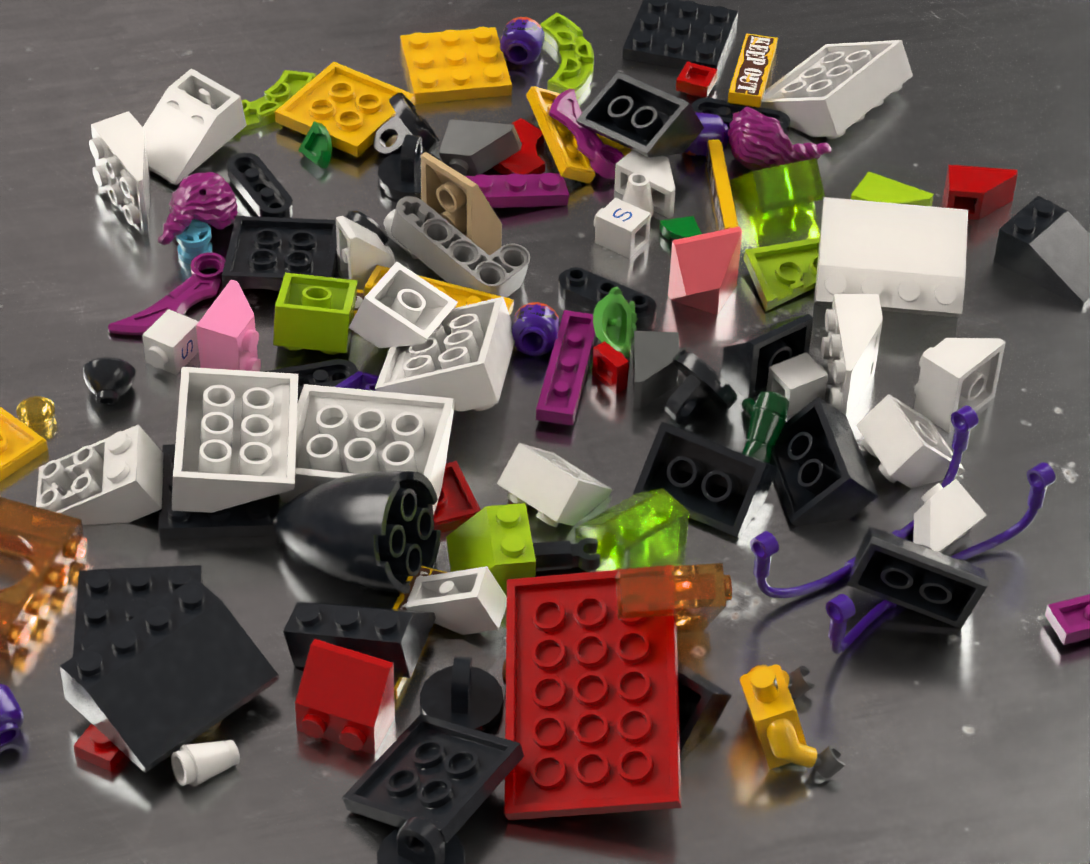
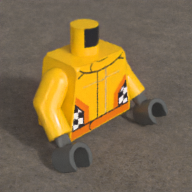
M758 665L753 667L747 674L742 675L739 678L769 770L794 763L806 768L814 766L823 778L829 779L846 766L845 763L838 759L841 756V752L836 747L829 745L820 754H817L816 748L806 744L792 697L798 698L815 687V684L809 683L805 679V676L810 673L807 667L801 665L788 674L781 669L780 665Z

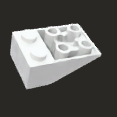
M192 68L167 88L143 126L149 170L174 185L180 183L183 178L187 177L247 126L241 96Z
M128 111L91 124L93 139L89 140V146L96 162V167H93V176L98 186H104L108 191L112 203L115 206L119 205L124 211L128 223L135 225L142 235L146 236L149 234L150 177L145 131Z
M834 294L832 309H826L825 328L829 334L828 337H822L821 352L822 358L828 359L825 368L828 374L827 384H832L833 387L830 388L829 403L846 415L847 419L875 374L883 322L879 294Z
M136 425L39 467L35 525L37 527L130 523L161 510L164 453L139 425Z

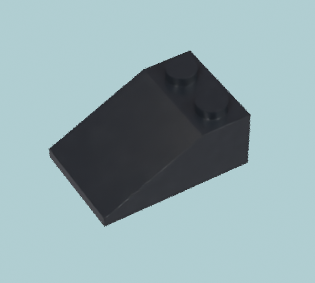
M1040 196L1035 197L999 229L993 262L1084 308L1090 302V234L1068 210Z

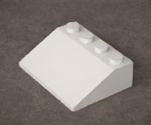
M902 40L825 44L766 89L761 107L784 112L790 118V127L811 137L826 136L827 139L839 138L846 133L848 127L863 120L868 111L883 104V99L891 93L899 91L902 88V84L913 76Z
M824 197L814 305L832 306L834 294H879L881 311L958 318L963 310L968 210Z
M499 297L454 308L425 344L390 347L375 390L454 398V410L456 411L471 409L483 411L497 404L515 343L512 335L513 324L504 298Z
M182 367L173 469L172 511L213 513L294 490L298 374Z
M304 384L297 403L294 490L279 494L281 502L288 503L299 494L338 478L380 471H413L422 473L432 483L439 499L455 406L454 398ZM438 501L435 505L432 504L433 514L435 513Z

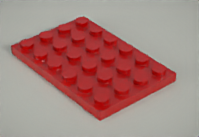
M673 565L507 579L505 739L520 743L524 753L522 760L505 777L504 814L507 820L682 808L676 589Z

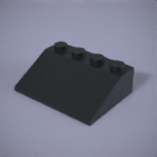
M195 577L60 665L65 699L145 773L171 756L173 752L178 751L182 745L191 742L279 680L278 673L223 601Z

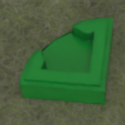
M314 121L298 151L318 167L327 169L331 159V137L322 123Z
M694 216L660 220L659 230L668 240H671V238L677 240L702 234Z

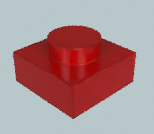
M687 62L676 79V91L707 98L717 81L718 69Z
M605 341L593 347L592 375L615 394L627 389L629 361L626 357Z
M92 723L73 745L75 757L110 772L125 755Z

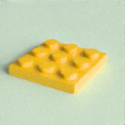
M496 27L445 30L433 33L417 32L411 35H400V47L411 93L415 95V104L512 95V82L504 54L500 50V41Z
M332 62L275 111V122L304 135H307L314 121L322 123L330 134L332 147L359 157L373 144L376 131L396 115L389 99L398 92H402L415 105V95L337 62Z

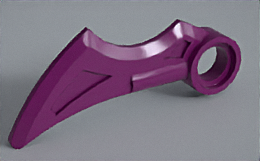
M575 89L565 90L553 101L549 110V116L561 122L573 133L577 140V150L590 159V166L596 173L607 179L614 180L616 163L624 158L625 155L612 146L604 145L595 132L578 125L576 120L582 114V111L576 99Z
M209 252L196 256L191 261V277L145 310L110 323L108 325V332L124 335H143L168 309L184 315L191 306L199 301L216 297L222 286L225 258L217 253ZM207 268L218 270L216 273L209 275L201 273L202 270Z

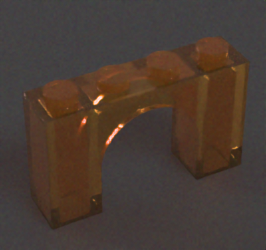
M0 497V556L23 562L31 567L30 572L21 581L0 590V658L11 661L19 648L24 647L28 643L32 628L38 619L43 618L47 614L51 599L58 589H62L65 586L69 572L76 561H80L84 557L87 549V539L84 537L81 519Z
M723 563L619 569L615 576L618 619L676 616L677 633L704 631L726 607V601L732 599L730 575H724Z

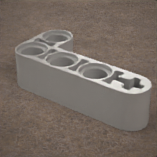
M408 196L401 198L397 202L391 226L392 236L447 283L506 298L523 285L530 262V254L525 247L515 243L506 244L489 256L421 199Z

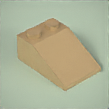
M423 153L421 155V200L489 256L501 248L502 223L479 186L429 153Z

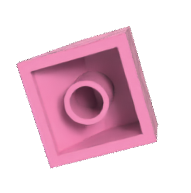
M230 280L196 325L200 368L260 372L261 360L258 359L257 354L259 333L255 329L254 313L238 281Z

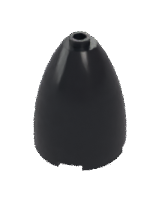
M380 471L351 475L313 487L283 505L274 518V531L279 540L296 556L332 577L374 590L410 594L409 584L411 581H406L408 576H416L421 566L433 569L437 559L441 530H434L432 504L435 505L438 498L432 483L425 475L419 472Z

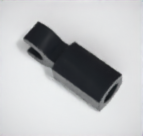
M585 538L575 544H571L570 541L533 543L536 572L572 570V567H580L587 571L600 569L601 557L600 554H596L598 540L595 538Z

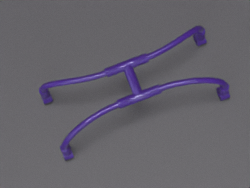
M965 405L951 414V423L955 428L952 441V449L954 451L947 473L941 483L943 488L954 481L963 452L967 449L970 430L979 423L977 413L970 406ZM1041 462L1028 470L1027 480L1031 485L1027 500L1029 507L1020 521L1006 531L950 557L967 560L1012 539L1026 529L1035 518L1038 509L1043 506L1047 487L1056 480L1052 467L1045 462ZM914 519L901 530H895L891 533L902 539L907 538L914 532ZM764 531L750 541L751 550L755 555L753 574L756 577L757 586L763 594L772 598L798 597L830 586L851 574L856 558L854 556L845 562L844 567L816 581L792 588H774L768 585L766 578L770 573L771 557L779 551L778 541L768 531ZM839 594L827 602L826 611L831 618L828 637L832 652L835 654L844 652L874 620L889 608L897 607L898 604L887 600L881 601L845 636L847 620L856 613L854 603L845 594Z

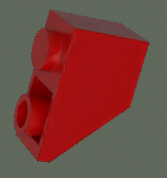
M948 164L944 188V208L968 210V219L980 220L1013 201L1018 170Z

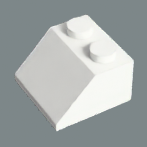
M396 262L364 297L349 328L378 348L421 345L427 342L458 302Z
M946 338L934 348H928L919 361L921 369L919 381L914 390L916 394L914 410L928 418L933 424L950 433L955 429L951 423L952 413L965 405L972 407L976 412L995 397L1006 342L1000 338Z
M890 394L882 399L856 424L864 437L861 441L862 445L871 455L876 458L878 457L881 462L878 468L890 482L895 483L899 481L912 489L944 479L953 452L928 418ZM961 464L956 476L961 475L965 471Z
M519 443L497 482L499 486L509 491L506 497L515 504L526 503V508L528 505H531L538 510L537 518L554 527H557L559 523L571 526L576 525L608 498L613 490L555 453Z

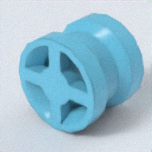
M192 220L191 224L185 228L182 234L176 235V240L179 243L177 246L178 257L182 262L191 264V261L196 256L208 252L213 253L212 243L210 242L212 238L211 227L207 223Z

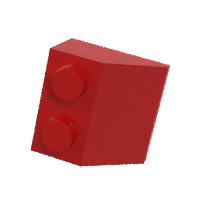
M314 639L309 649L295 701L297 731L313 738H323L342 744L351 750H361L375 755L395 719L394 663Z

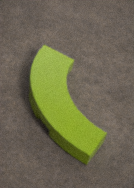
M556 12L540 24L544 31V40L555 49L561 61L555 75L548 80L547 90L561 94L567 89H575L576 99H579L588 88L593 76V49L591 43L587 42L584 38L583 31L571 20Z
M284 70L279 80L268 90L264 91L263 97L252 102L246 99L241 100L247 124L241 131L259 128L275 122V111L314 79L316 74Z

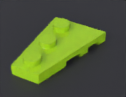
M820 237L745 250L744 262L765 311L815 288Z

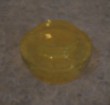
M40 396L29 397L17 406V419L33 431L44 430L52 423L55 416V406L48 398Z

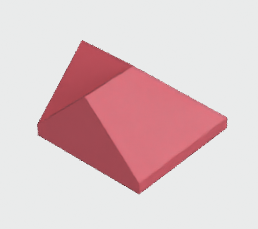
M740 226L672 241L668 288L670 300L715 315L719 314L737 286L742 229Z

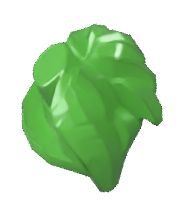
M613 287L608 295L597 303L594 309L593 326L595 334L601 343L605 341L616 351L621 352L626 358H631V339L634 337V331H636L635 324L637 322L635 303L630 301L629 304L623 297L621 290L618 287Z

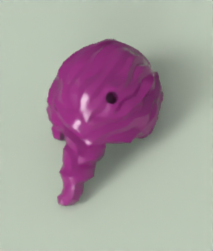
M745 107L741 111L733 113V120L729 124L728 137L732 147V155L741 165L754 172L771 171L781 167L786 168L792 164L799 165L812 160H818L823 154L831 153V147L826 142L819 144L808 142L792 145L776 118L767 117L750 107Z
M213 172L195 173L183 178L177 190L172 193V198L169 202L170 214L167 217L166 223L163 224V234L158 237V243L163 245L170 244L176 235L183 233L193 219L210 224L218 230H223L225 227L233 224L238 214V206L236 203L237 198H235L229 183L222 176Z

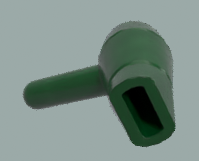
M766 391L759 394L756 402L752 398H746L741 403L742 410L750 418L748 442H746L742 453L770 463L772 449L786 422L789 400L779 393Z

